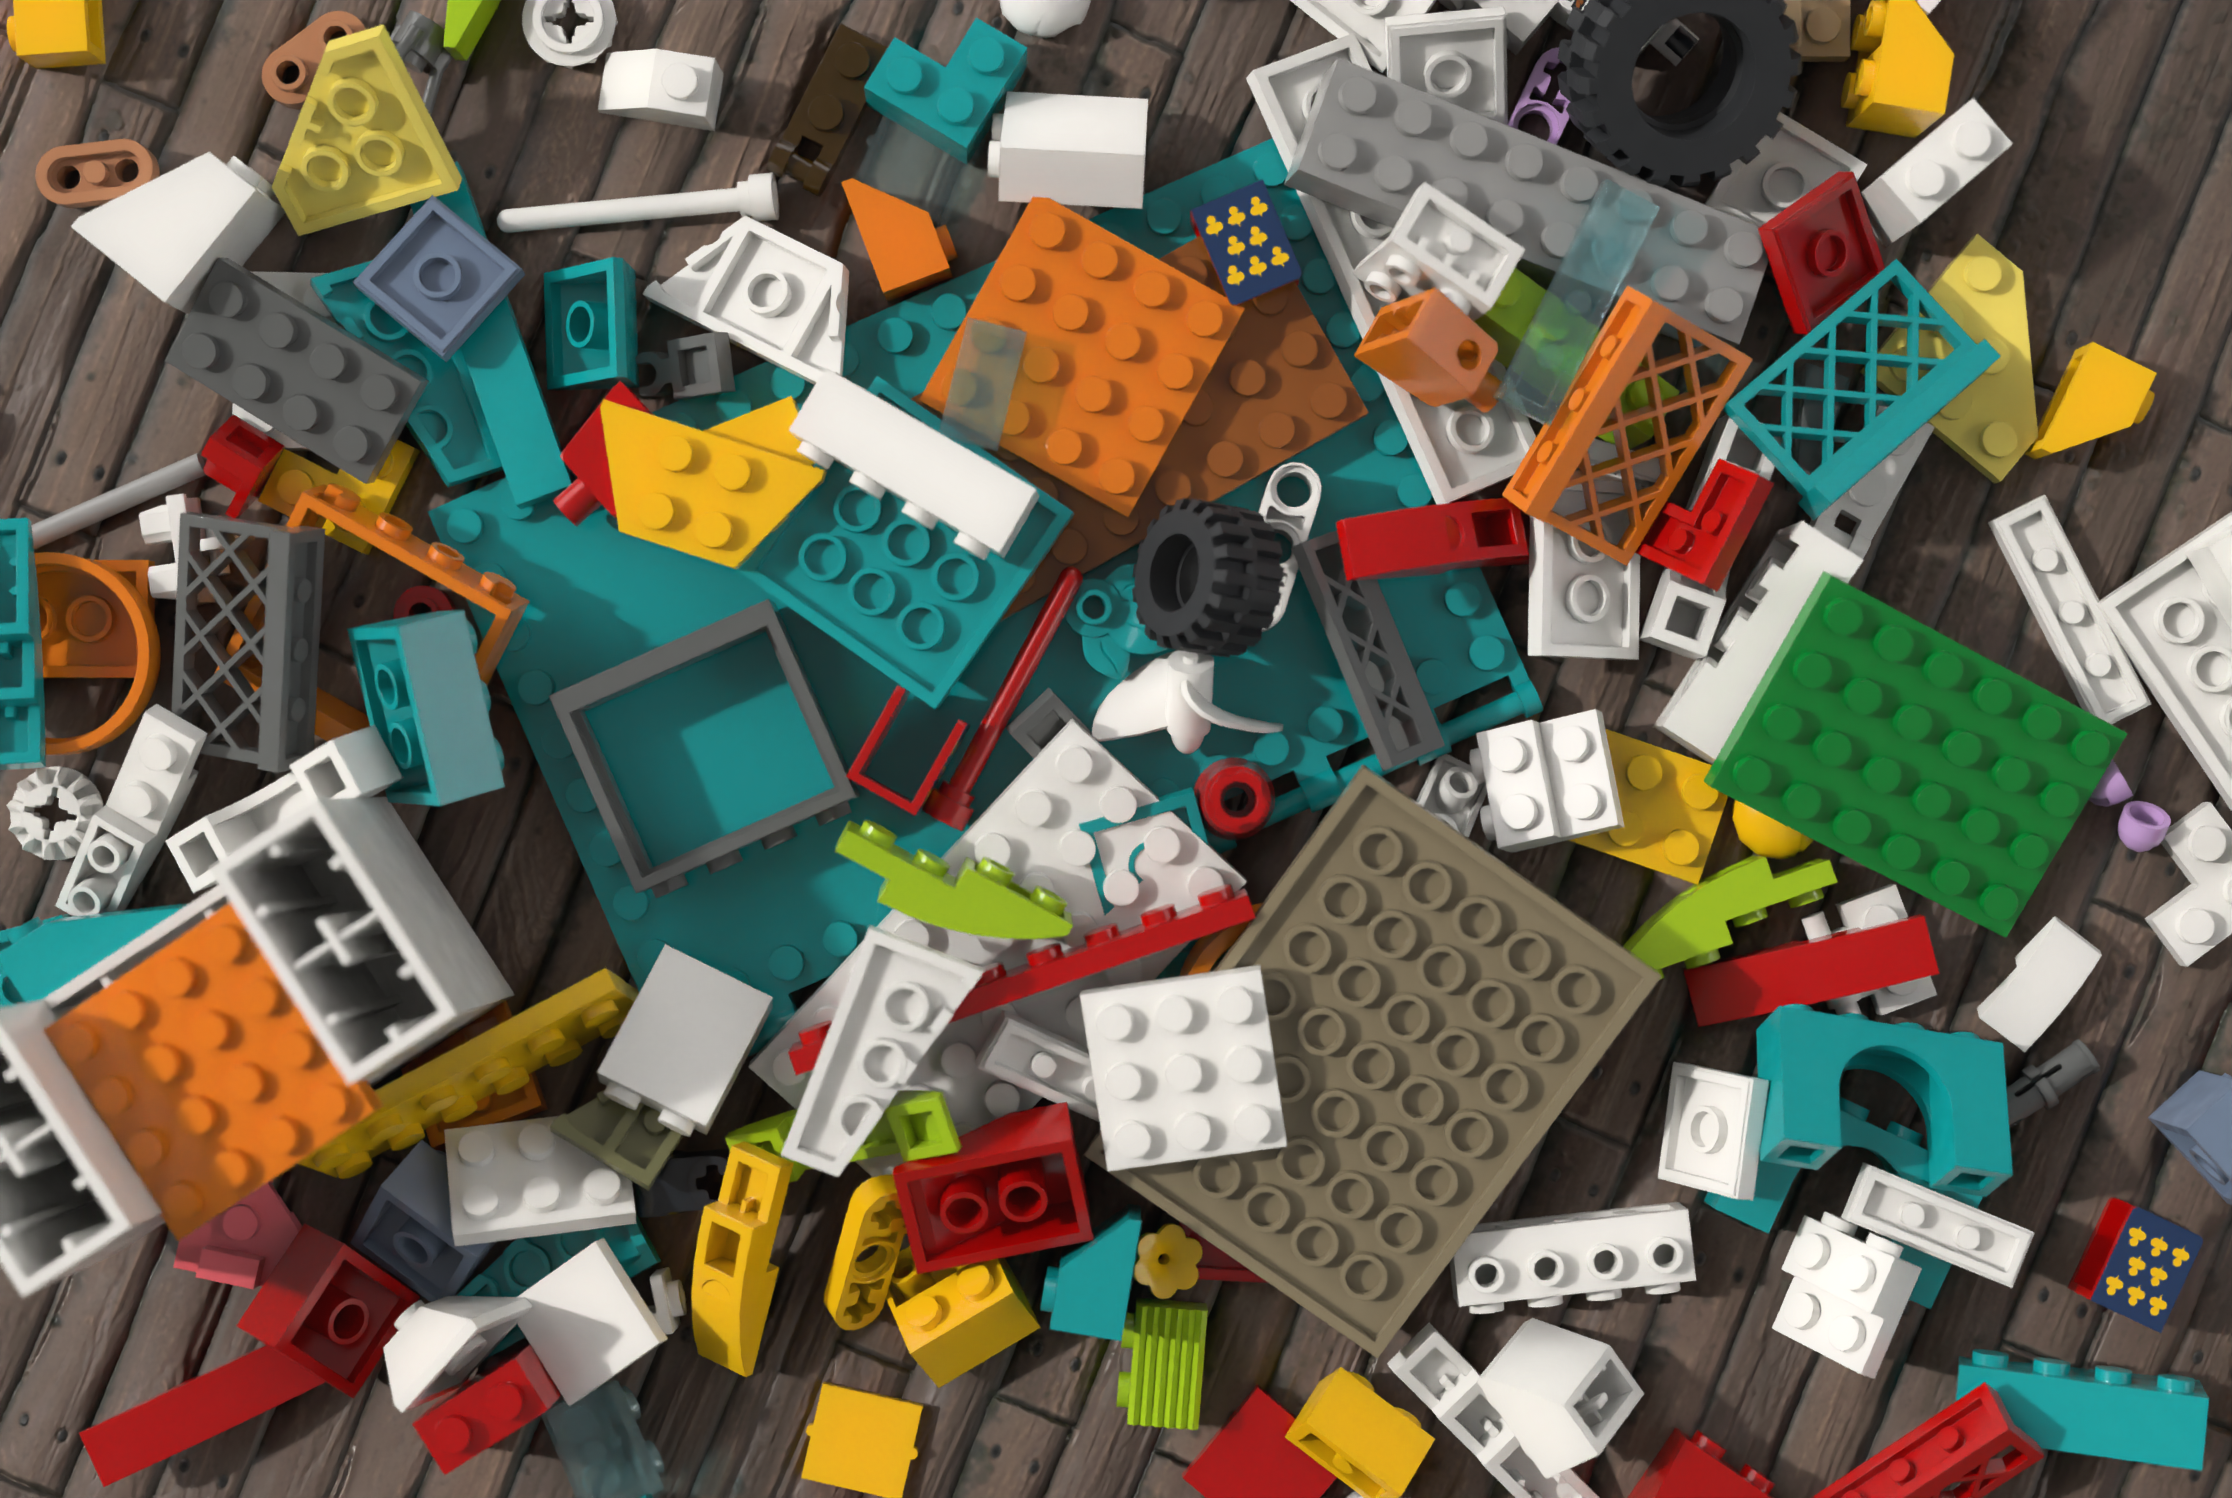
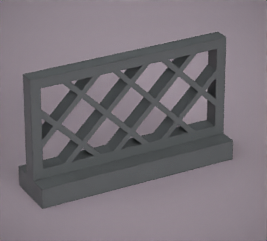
M195 512L180 513L171 712L192 724V711L201 704L215 723L217 728L206 737L199 754L258 764L259 770L279 773L292 770L289 765L314 751L325 543L324 528L310 526L288 527ZM201 528L212 530L225 549L211 565L200 552ZM232 533L241 535L236 539ZM257 537L269 539L268 565L261 573L244 551ZM232 561H234L249 583L235 598L232 597L217 576ZM205 587L209 589L223 609L208 624L197 610V596ZM256 594L265 605V626L259 632L256 631L241 610ZM229 620L246 642L232 658L215 636ZM203 645L220 668L206 682L203 681L194 668L195 653ZM252 654H255L263 666L262 686L254 691L239 669ZM226 679H228L244 702L230 716L227 715L212 694ZM250 712L260 725L259 748L250 747L236 728V725ZM225 738L227 742H222L220 740Z

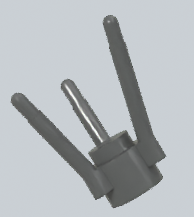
M410 10L402 25L397 24L390 37L406 67L417 73H422L426 65L431 67L422 98L431 116L443 74L453 57L443 49L445 29L424 15Z

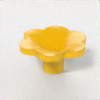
M1173 1223L1165 1224L1157 1233L1147 1232L1138 1238L1136 1250L1138 1258L1135 1260L1132 1276L1140 1284L1148 1285L1150 1292L1155 1297L1167 1299L1172 1297L1177 1289L1187 1290L1196 1284L1199 1277L1196 1264L1202 1257V1246L1194 1238L1186 1237L1184 1230L1180 1226Z

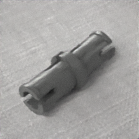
M2076 1039L2070 1046L2037 1068L2030 1064L2021 1070L2022 1078L2006 1087L2009 1129L2042 1107L2050 1110L2059 1104L2058 1097L2090 1075L2100 1071L2096 1058L2081 1040Z

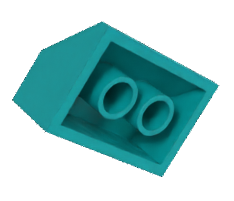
M436 611L348 628L347 631L370 726H376L403 779L385 789L388 803L441 806L505 787L501 772L504 768V755L499 742L493 737L488 716L491 708L490 694L487 686L479 677L474 655L477 651V637L472 625L466 620L465 611Z

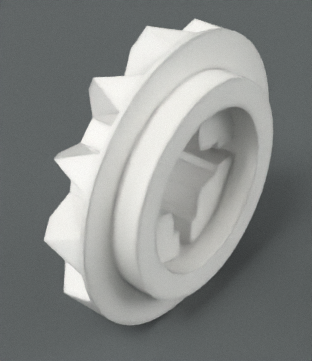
M526 0L522 13V26L525 37L531 48L547 63H553L569 69L585 63H595L597 57L606 48L612 46V37L618 24L612 0H572L579 17L587 18L593 22H586L585 25L577 26L575 36H572V43L570 44L561 26L554 25L552 22H546L556 21V18L565 17L567 8L570 7V0Z
M67 767L36 769L33 774L17 783V790L14 793L13 799L6 805L10 810L11 820L8 830L16 835L22 844V850L31 852L44 860L73 858L77 855L93 814L104 807L101 795L88 777L74 769ZM54 796H57L59 798V808L68 810V814L77 815V819L56 822L54 831H51L49 829V819L40 816V813L34 812V808L52 805Z

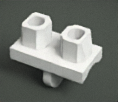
M186 494L166 496L167 505H161L139 514L141 533L145 544L156 545L173 542L176 563L149 567L148 579L153 598L176 600L180 513H202L200 499L187 498ZM201 528L200 552L207 562L212 564L225 549L212 530ZM229 565L217 576L230 574ZM207 587L197 596V605L216 602Z

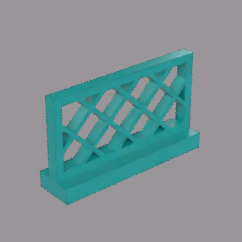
M1895 259L1727 402L1723 410L1803 496L1798 504L1814 521L1978 379L2001 356L1985 339L1977 345L1909 271ZM1890 281L1908 299L1907 316L1878 313V291ZM1867 301L1866 312L1856 311ZM1919 312H1920L1925 318L1919 317ZM1840 323L1866 325V352L1836 350V327ZM1878 326L1907 329V356L1877 353ZM1919 330L1938 331L1955 350L1944 359L1919 357ZM1825 337L1824 348L1813 347ZM1798 359L1824 361L1823 389L1793 386L1794 363ZM1835 362L1864 364L1865 392L1835 390ZM1877 366L1907 368L1906 392L1901 396L1877 394ZM1918 369L1930 370L1918 381ZM1782 374V385L1770 384ZM1756 395L1782 397L1781 425L1761 424L1744 405ZM1793 398L1823 401V429L1792 426ZM1834 402L1865 405L1864 428L1860 432L1834 430ZM1876 406L1888 407L1876 417ZM1774 437H1781V444ZM1792 438L1822 441V465L1810 475L1791 457ZM1834 442L1846 443L1833 454Z

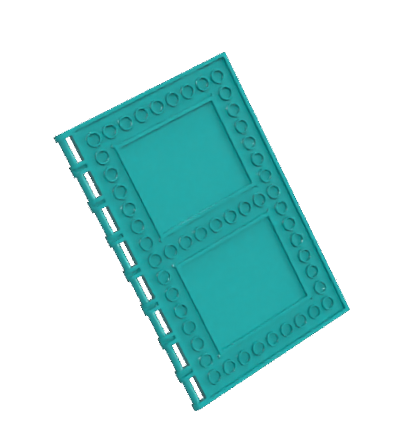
M1273 138L1143 195L1142 209L1115 207L1088 220L1159 259L1197 238L1190 223V210L1263 179L1302 271V275L1298 279V288L1369 414L1216 500L1214 503L1246 508L1258 512L1266 486L1273 472L1284 464L1291 462L1303 463L1315 471L1319 476L1322 486L1321 497L1307 539L1310 540L1336 531V522L1343 519L1436 505V502L1377 371L1354 356L1363 339L1296 189L1284 185L1288 171ZM997 260L846 326L843 378L867 390L876 376H879L910 399L924 392ZM767 361L735 375V392L679 400L651 413L654 416L704 431L790 396L797 402L801 410L815 385ZM569 468L573 481H575L578 477ZM1289 476L1278 482L1277 495L1283 504L1289 507H1299L1308 501L1309 489L1302 479ZM504 477L427 511L441 543L460 552L465 558L463 562L465 565L481 574L492 572L508 579L516 586L515 593L530 601L496 669L639 993L666 944L773 997L772 1010L747 1057L758 1053L799 1010L791 993L832 975L862 943L869 926L877 927L893 910L878 902L879 889L885 878L836 852L838 839L848 821L851 820L862 826L865 820H870L895 834L897 838L894 844L915 855L918 849H923L941 858L1034 759L1005 728L971 791V794L975 796L970 805L974 812L964 831L957 830L922 811L921 815L915 816L855 782L860 796L848 801L851 813L822 826H819L815 816L794 825L797 837L767 850H764L761 841L753 843L739 850L743 861L711 875L706 865L684 874L688 885L662 897L656 898L652 889L635 893L549 695L766 599L774 601L849 770L899 684L741 574L739 571L745 562L736 570L621 533L618 529L617 519L603 505L576 527L555 505L553 500L556 497L524 509L518 508L507 478ZM1275 533L1274 541L1280 542L1282 556L1280 564H1282L1291 557V544L1285 536ZM1140 544L1083 575V580L1089 578L1105 580L1118 567L1127 564H1137L1139 556L1137 551ZM1298 567L1288 603L1280 621L1270 630L1262 632V639L1255 646H1248L1244 654L1239 656L1230 655V657L1211 655L1214 659L1212 704L1241 717L1283 724L1282 731L1275 733L1249 732L1211 723L1210 732L1204 736L1200 747L1191 754L1181 753L1175 747L1171 734L1166 729L1099 743L1157 797L1190 787L1194 790L1195 783L1200 774L1212 763L1225 758H1243L1254 762L1266 772L1270 780L1293 771L1301 787L1299 786L1275 798L1274 810L1270 820L1264 826L1266 828L1306 809H1310L1314 813L1334 804L1363 764L1379 776L1388 774L1415 761L1420 766L1452 752L1451 745L1521 714L1529 718L1542 712L1543 706L1534 685L1528 677L1480 567L1453 569L1439 575L1377 579L1445 746L1385 771L1382 770L1375 753L1333 772L1326 756L1369 736ZM1048 596L998 623L938 710L933 709L910 693L865 774L913 801L953 728L960 719L971 726L936 789L940 788L943 780L949 782ZM1088 597L1084 600L1082 608L1087 617L1098 619L1103 615L1104 604L1099 598ZM466 598L484 639L496 615ZM1063 618L1006 727L1049 687L1092 733L1093 720L1099 706L1107 695L1127 676L1146 663L1175 650L1166 649L1155 654L1145 655L1130 653V662L1124 677L1121 680L1114 679L1095 671L1084 658L1082 636L1075 633L1069 627L1065 618ZM766 632L585 711L653 867L834 788L830 775ZM1506 676L1513 693L1443 724L1439 722L1433 708ZM1238 787L1231 788L1226 792L1224 801L1244 793V791ZM1204 828L1208 843L1219 854L1237 847L1236 840L1219 838Z

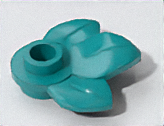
M1134 564L1118 567L1105 580L1097 578L1084 579L1064 616L1069 627L1075 633L1082 636L1084 658L1095 671L1119 680L1124 677L1127 671L1130 653L1139 655L1155 654L1167 649L1158 646L1157 641L1150 640L1144 633L1145 625L1139 624L1136 611L1138 605L1136 602H1133L1132 589L1135 587V577H1133ZM1097 597L1103 602L1104 613L1100 618L1091 619L1084 614L1082 606L1086 598Z

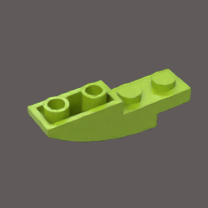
M849 820L838 839L836 852L885 878L879 889L878 902L915 919L962 933L1002 939H1042L1067 936L1073 927L1071 913L1064 910L1068 903L1062 897L1036 885L1033 892L1021 887L1012 881L1015 875L1014 872L988 857H983L980 863L966 857L954 877L947 873L950 868L947 862L923 849H918L915 855L894 844L897 838L895 834L870 820H865L862 826Z
M1754 855L1724 867L1700 880L1698 885L1693 884L1671 899L1651 916L1623 947L1657 970L1661 975L1659 980L1665 977L1662 970L1664 967L1684 961L1686 968L1691 969L1716 961L1721 958L1718 949L1733 944L1725 921L1732 919L1734 927H1740L1768 917L1766 907L1788 900L1790 908H1794L1822 899L1824 895L1821 888L1837 883L1831 862L1828 859L1817 858L1772 874L1766 857Z

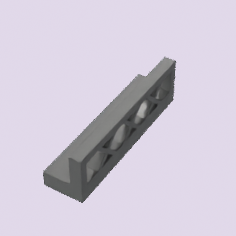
M1337 530L1292 547L1296 562L1382 770L1385 771L1445 746L1377 579L1347 581Z

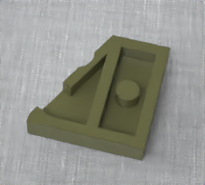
M605 1089L599 1092L595 1099L568 1115L564 1113L553 1121L550 1126L552 1133L648 1191L684 1136L658 1121L661 1112L641 1102L636 1110L625 1107L604 1095Z

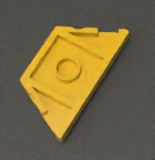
M604 399L602 401L600 410L618 529L621 533L737 570L757 550V546L790 516L789 513L814 488L817 489L825 480L827 473L825 470Z

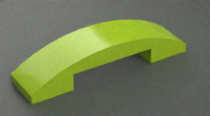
M899 1090L849 1162L900 1153L903 1162L958 1152L962 1146L943 1093L927 1090ZM798 1109L746 1125L729 1132L725 1137L729 1150H731L732 1145L746 1141L794 1163L789 1182L797 1181L805 1170L814 1169L781 1156Z

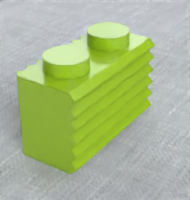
M1136 1298L1135 1313L1126 1312L1121 1348L1132 1349L1130 1372L1119 1371L1116 1407L1127 1408V1424L1145 1427L1199 1429L1208 1313L1206 1303Z

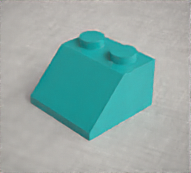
M1126 1205L1093 1229L1094 1240L1072 1244L1062 1251L1059 1267L1047 1266L1040 1311L1052 1312L1051 1330L1122 1341L1141 1226L1140 1205Z

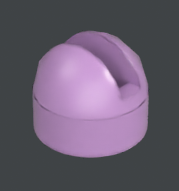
M2113 759L2089 798L2095 805L2108 807L2119 804L2133 796Z
M2144 801L2128 802L2124 806L2118 821L2119 838L2131 850L2136 852L2149 851L2157 847L2164 840L2171 823L2170 816L2154 804Z

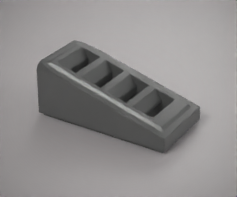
M1810 363L1803 364L1796 369L1793 386L1823 389L1824 368ZM1835 373V390L1847 391L1850 384L1848 382L1849 378ZM1793 398L1792 426L1823 429V401ZM1834 402V424L1842 405L1841 402ZM1792 438L1791 457L1808 475L1815 471L1820 464L1822 441ZM1785 478V491L1795 495L1799 492Z

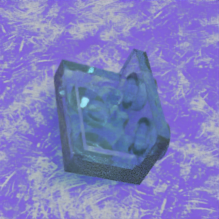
M608 1380L580 1401L569 1406L565 1399L553 1404L546 1412L541 1414L576 1498H638L644 1494L653 1495L664 1489L659 1474L664 1472L661 1456L650 1440L644 1442L636 1420L641 1418L640 1408L634 1394L627 1386L621 1388L617 1380Z

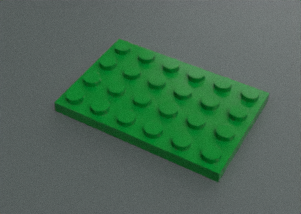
M1823 571L1703 781L1715 790L2006 938L2128 733Z

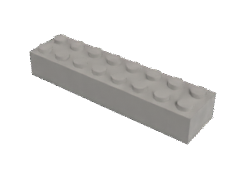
M1338 58L1323 75L1284 185L1394 228L1416 189L1426 182L1523 247L1525 251L1515 268L1539 286L1607 313L1612 312L1625 288L1629 286L1732 347L1740 345L1769 261L1758 231L1759 226L1655 184L1646 183L1645 180L1630 176L1625 172L1341 58ZM1665 322L1659 333L1679 341L1677 329ZM1692 338L1693 347L1704 345Z

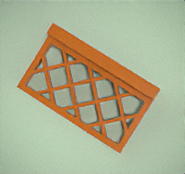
M1627 286L1502 495L1532 517L1543 523L1544 521L1627 566L1753 359L1653 299ZM1666 322L1677 329L1681 353L1654 361L1652 343ZM1692 338L1704 345L1693 348ZM1718 353L1729 359L1717 382L1700 387L1696 366L1697 360ZM1683 365L1687 392L1661 401L1657 374ZM1645 379L1649 405L1623 414L1620 396L1627 384ZM1690 405L1692 423L1685 434L1668 439L1664 413ZM1652 418L1656 444L1629 452L1625 427ZM1613 431L1618 457L1591 466L1588 449L1595 437ZM1658 457L1661 473L1653 486L1636 491L1632 466ZM1620 470L1624 496L1598 504L1593 479ZM1582 483L1586 509L1566 516H1562L1552 510L1564 489ZM1627 509L1630 524L1618 544L1615 545L1604 539L1601 517ZM1589 522L1590 531L1580 526V524Z

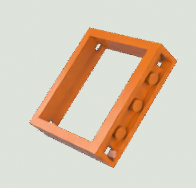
M329 483L328 486L323 484L303 491L286 526L322 528L326 519L496 615L475 656L479 677L487 686L530 602L515 593L516 586L498 574L492 572L481 574L463 563L465 560L464 556L450 546L438 542H432L430 545L411 534L412 526L401 518L388 513L377 515L359 504L361 501L360 497L346 487ZM256 594L248 602L244 614L256 631L259 632L265 626V605ZM235 629L226 648L231 658L246 644L237 629ZM252 654L239 669L254 691L262 686L263 666L255 654ZM228 679L223 682L233 688ZM317 687L315 735L329 742L332 739L370 727L368 715Z

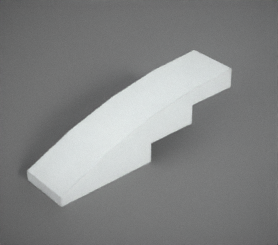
M1430 1323L1418 1332L1387 1363L1391 1370L1433 1411L1436 1417L1515 1498H1599L1572 1468L1545 1479L1533 1460L1525 1454L1520 1442L1499 1412L1489 1403L1486 1394L1476 1381L1481 1374Z

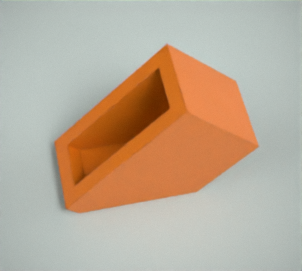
M851 178L841 182L887 302L953 277L948 261L958 258L946 224L935 228L929 212L856 179Z

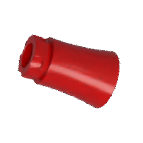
M1225 758L1212 763L1200 774L1193 790L1204 828L1213 835L1227 840H1241L1258 833L1270 820L1275 806V792L1269 776L1257 764L1243 758ZM1234 787L1241 788L1247 795V803L1239 811L1228 809L1224 802L1226 792Z

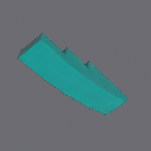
M29 518L0 519V770L46 768L42 638L32 525Z

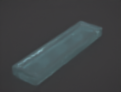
M1608 179L1601 182L1493 396L1494 399L1544 425L1551 424L1660 207Z

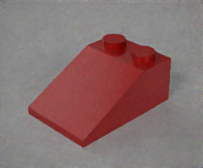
M1068 1102L1008 1113L959 1136L962 1147L956 1153L906 1161L892 1168L917 1274L1094 1240L1089 1199Z

